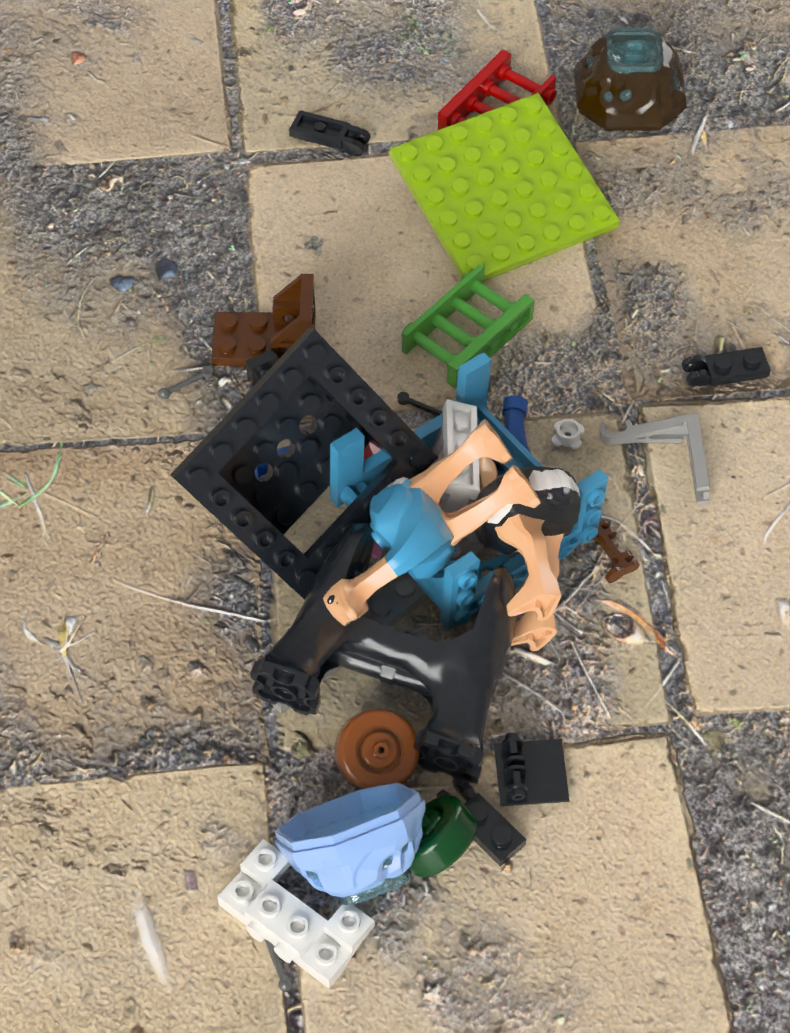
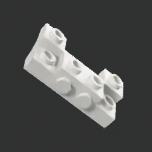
M263 839L240 864L241 871L218 895L219 906L246 925L247 931L253 938L260 942L264 939L271 942L275 946V953L287 963L293 961L330 989L342 975L362 941L375 927V921L347 900L327 921L277 883L291 865L281 851Z

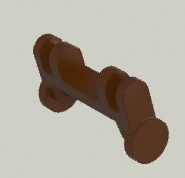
M604 519L599 522L598 534L593 540L601 545L612 561L611 569L606 574L605 579L608 583H613L621 579L623 575L637 570L640 564L637 560L632 561L634 556L630 551L619 552L611 541L617 535V532L613 527L609 528V521Z

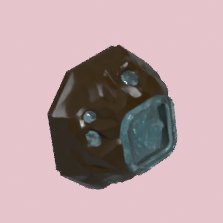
M612 29L607 35L599 38L591 46L587 55L574 68L576 102L579 113L606 131H659L680 115L687 107L683 68L679 56L670 43L663 39L661 34L654 29Z

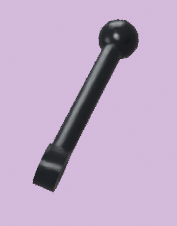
M400 392L397 396L398 403L401 405L410 404L437 416L443 413L438 409L409 398L407 392Z

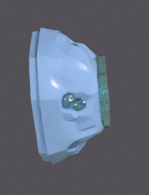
M399 782L359 789L297 813L275 830L277 839L274 842L277 848L284 854L289 864L302 874L314 888L332 895L343 905L357 904L398 888L409 881L407 869L412 866L415 853L418 850L423 835L422 820L426 809L425 800L420 798L419 792Z

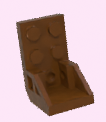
M300 274L273 297V312H215L212 366H246V360L271 349L274 350L280 359L309 327L315 329L314 274Z

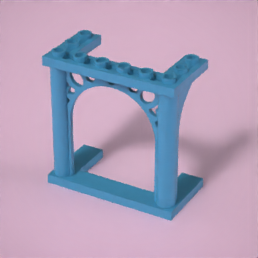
M483 352L459 366L456 402L477 406V426L486 419L498 433L513 458L506 464L498 463L505 470H508L512 465L518 468L544 467L486 408L492 360ZM443 413L413 431L431 450L443 424ZM357 428L330 443V500L337 508L343 504L348 507L392 460L382 450L364 460L365 436ZM600 469L576 484L581 496L578 521L573 526L569 535L562 538L558 555L559 559H564L576 546L582 542H590L598 534L608 477ZM471 551L457 561L449 560L446 566L431 578L413 580L441 610L440 622L449 630L457 624H465L479 610L493 573L500 565L507 567L514 576L515 590L528 578L529 573L524 557L521 554H503L490 560L480 561ZM485 570H491V571H492V572H489L486 576L482 577V574H481V573H482L483 571H485Z

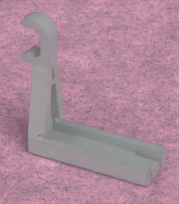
M699 414L682 415L638 425H632V422L628 419L625 422V431L613 433L607 432L605 423H600V439L608 445L626 443H682V440L686 439L696 504H709L710 482Z

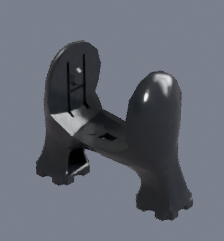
M370 523L353 524L330 550L315 576L307 597L292 626L267 654L255 661L250 672L251 679L255 680L252 687L253 693L265 702L274 705L277 703L286 704L294 712L306 716L308 714L316 715L321 704V681L328 671L339 667L379 679L380 682L389 685L394 684L420 693L432 706L433 716L425 728L418 731L414 742V749L419 751L418 765L423 770L432 773H446L452 776L453 779L460 776L468 783L478 784L483 766V737L486 718L493 694L509 657L515 630L516 616H508L506 607L515 596L514 576L507 567L500 565L494 571L486 589L473 629L446 643L397 631L364 615L344 626L329 612L323 597L339 580L354 579L368 570L374 546V539L371 535L373 529Z

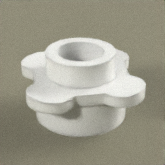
M564 419L555 423L554 429L556 433L551 439L552 444L556 447L564 446L574 450L579 449L582 445L580 437L584 433V427L573 419Z

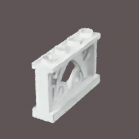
M446 399L443 406V424L432 448V451L438 458L431 465L457 450L477 427V406ZM479 458L465 467L447 487L439 502V507L443 512L452 513L467 505L469 499L476 500L480 492Z

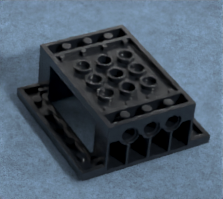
M309 327L170 475L305 600L312 582L330 550L353 524L371 523L370 503L372 497L396 479L402 477L411 479L422 473L438 457L315 329ZM312 416L311 427L305 431H300L299 423L302 418ZM357 428L365 436L364 449L371 442L388 454L392 460L303 554L284 534L330 486V443ZM285 439H289V450L284 454H278V444ZM262 463H267L268 471L266 475L256 478V467Z

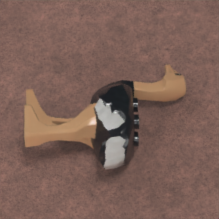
M489 457L479 458L480 492L473 502L494 492L501 484L504 474L508 471L506 470L498 477L496 465ZM531 466L519 469L531 483L541 503L535 508L522 504H507L478 527L475 533L485 548L503 554H521L524 557L529 576L524 586L506 605L508 616H516L526 612L515 624L511 646L528 642L530 651H538L557 633L554 611L561 598L557 581L559 575V549L562 538L569 535L573 526L578 521L581 496L576 481L570 472L564 471L561 468Z

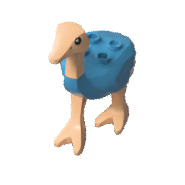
M486 419L471 432L466 441L453 453L411 479L405 477L396 479L372 497L370 503V526L373 532L371 535L382 549L388 547L390 551L375 565L354 579L339 580L323 597L327 609L341 624L346 626L369 610L367 599L378 588L396 577L408 572L416 580L431 578L446 566L456 552L458 542L475 531L507 504H522L535 508L541 503L525 475L518 467L512 465L504 474L499 487L488 496L452 513L443 512L439 507L440 498L447 487L475 459L489 457L503 464L513 459L498 433Z

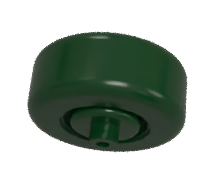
M441 796L425 804L426 809L422 820L423 835L418 850L415 853L412 866L408 868L418 877H431L449 868L465 853L475 837L477 831L476 817L455 796Z

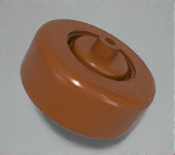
M371 709L358 713L342 726L337 735L334 748L337 767L342 776L358 789L397 782L404 784L411 777L418 764L419 751L414 749L417 735L410 723L393 711Z

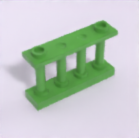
M479 264L473 271L467 272L457 285L416 321L405 326L401 334L402 352L408 354L417 345L425 349L447 365V383L457 389L459 366L483 352L491 358L533 320L534 299L525 294L517 302L511 303L484 285V267ZM476 293L505 313L498 319L492 320L466 301ZM457 310L484 328L485 331L479 336L472 337L448 321L447 318ZM436 328H439L466 348L459 354L453 355L427 336Z

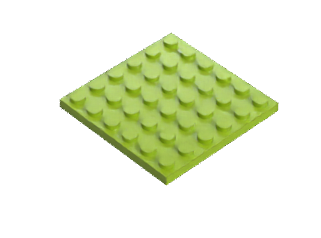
M539 93L395 146L389 150L391 160L461 277L467 272L473 271L480 264L484 267V281L614 230L620 224L619 218Z

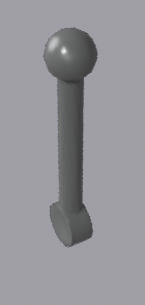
M205 366L201 373L168 389L161 388L158 391L159 398L167 399L171 393L202 378H212L214 376L213 367Z
M264 939L280 979L278 983L279 989L283 992H288L293 986L292 981L286 977L279 956L274 951L275 946Z

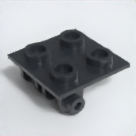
M512 732L505 735L502 743H494L500 806L570 801L562 739L522 742V739L518 738V734Z

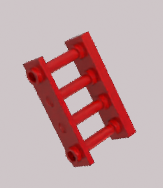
M502 49L438 112V130L467 120L466 117L470 113L477 112L483 114L494 110L482 103L486 97L493 96L506 104L520 100L517 96L498 87L502 81L506 80L533 93L532 95L539 93L545 104L550 105L557 94V90H555L556 77L551 75L540 85L512 70L511 53Z

